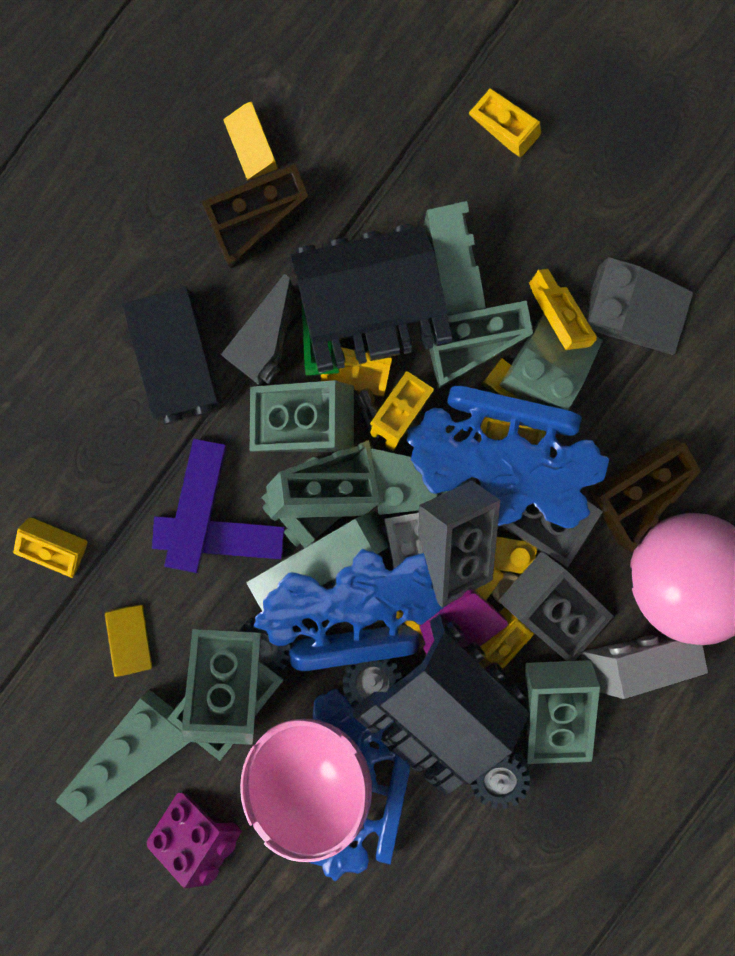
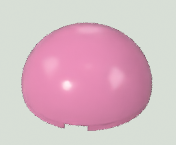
M701 513L678 514L658 522L639 540V545L633 552L630 565L632 567L633 595L644 616L660 632L686 644L710 645L735 636V526L718 517Z
M289 720L268 730L252 746L246 757L241 774V800L249 825L254 826L257 833L265 841L264 845L289 860L316 862L341 852L359 834L370 810L372 781L367 762L361 750L342 730L320 720Z

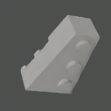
M665 634L644 636L634 641L584 650L581 653L582 661L591 660L600 685L599 692L622 699L708 673L703 645L682 643Z

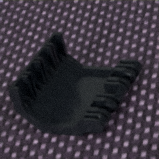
M404 224L393 228V233L381 235L380 231H372L362 234L361 240L348 242V238L335 239L328 243L329 247L316 249L315 245L303 246L296 249L297 254L291 255V264L301 294L318 373L333 370L328 342H331L337 369L345 368L346 361L344 352L341 349L340 340L353 338L354 353L359 364L367 363L362 334H364L370 361L400 355L395 327H397L403 354L411 353L412 342L407 325L418 323L421 342L425 349L433 348L431 329L436 346L452 343L447 307L434 250L422 226L413 228L412 224Z
M439 613L430 621L434 641L422 664L388 691L373 692L357 705L353 712V717L373 734L378 731L380 732L381 729H384L393 722L382 733V742L409 766H412L416 772L419 773L428 768L424 777L426 778L425 780L443 795H448L463 783L471 784L513 752L529 715V710L525 702L527 694L522 686L516 681L511 683L507 679L503 668L496 661L491 663L478 643L475 641L470 643L465 638L463 630L455 621L448 622Z

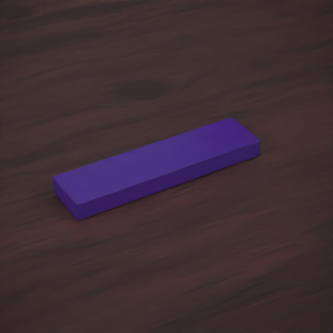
M193 439L164 567L199 573L227 448L224 444Z
M154 516L152 549L168 550L175 521L174 517ZM210 520L203 553L282 559L285 526Z

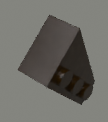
M296 164L201 201L227 265L232 268L308 202V194Z
M667 439L589 489L587 493L595 506L603 511L601 516L618 545L633 552L639 545L637 542L650 527L653 528L658 523V517L670 503L674 504L701 470L684 442Z

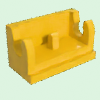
M341 347L346 361L345 368H340L339 373L321 374V381L336 380L353 385L355 391L369 388L373 395L384 397L392 358L370 361L368 353H365L367 363L359 364L354 350Z
M406 371L370 423L372 425L370 431L372 437L383 436L387 440L385 442L386 447L394 451L406 434L407 429L411 427L428 402L434 388Z

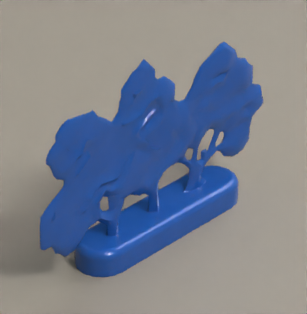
M464 386L451 387L447 402L456 410L471 413L472 417L455 423L451 419L450 414L442 408H432L425 412L424 419L420 425L407 429V442L414 447L411 461L415 469L422 474V481L430 493L451 491L462 485L465 480L471 477L477 478L481 482L480 486L500 499L498 526L510 524L521 519L526 507L534 503L539 511L543 513L546 521L567 529L574 528L579 525L580 520L590 515L587 499L580 492L581 488L604 481L609 463L608 457L600 454V450L593 440H581L571 446H561L555 438L556 434L565 436L577 434L582 421L580 415L568 410ZM484 417L509 422L510 427L507 437L502 440L488 438L480 427ZM448 425L455 426L452 432H446ZM519 425L546 431V435L537 445H533L525 438L520 437L518 434ZM469 427L473 428L467 439L462 442L454 440V436L462 428L464 431H468ZM477 432L481 435L482 440L480 442L474 439ZM551 447L557 450L555 458L550 457Z
M361 549L353 558V564L344 567L336 575L337 585L331 589L322 587L311 576L294 572L288 573L278 583L277 588L269 592L267 597L263 599L264 611L255 617L254 627L267 631L269 642L276 646H286L293 642L300 634L311 637L293 643L291 650H289L290 664L293 668L300 671H311L412 655L419 649V633L408 625L401 624L405 621H415L422 625L444 607H441L437 602L424 553L406 557L394 570L389 571L385 568L382 556L372 551ZM402 610V618L396 619L397 611ZM310 618L317 623L319 630L315 632V628L308 630L302 623V620ZM328 619L330 621L328 626L323 627L322 622ZM378 620H383L388 626L363 630L364 627ZM349 622L354 626V632L326 636L327 630L336 623ZM297 625L300 627L301 632H294L293 626Z
M333 689L326 695L321 694L316 697L313 719L339 728L356 743L370 771L372 792L387 796L382 819L368 820L366 818L364 829H361L360 834L353 840L358 841L356 848L349 847L348 845L332 857L310 862L311 864L322 866L325 876L331 877L334 881H337L345 872L359 874L367 869L369 859L367 851L362 846V842L372 832H376L379 836L376 860L391 865L411 767L397 754L389 751L388 747L381 740L382 733L393 722L384 729H381L380 732L371 733L367 727H364L353 717L355 709L338 689ZM370 742H377L379 750L371 748ZM387 759L394 761L389 787L377 784L373 768L375 762Z

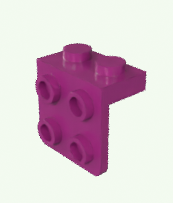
M470 589L461 598L448 604L419 627L426 643L423 648L427 654L434 641L430 621L439 613L448 622L455 621L463 630L465 638L470 643L475 641L480 646L506 628L508 623L505 617L475 590Z
M178 793L148 838L147 847L183 888L208 886L217 877L218 869L224 859L235 849L236 840L242 830L235 823H215L186 793Z

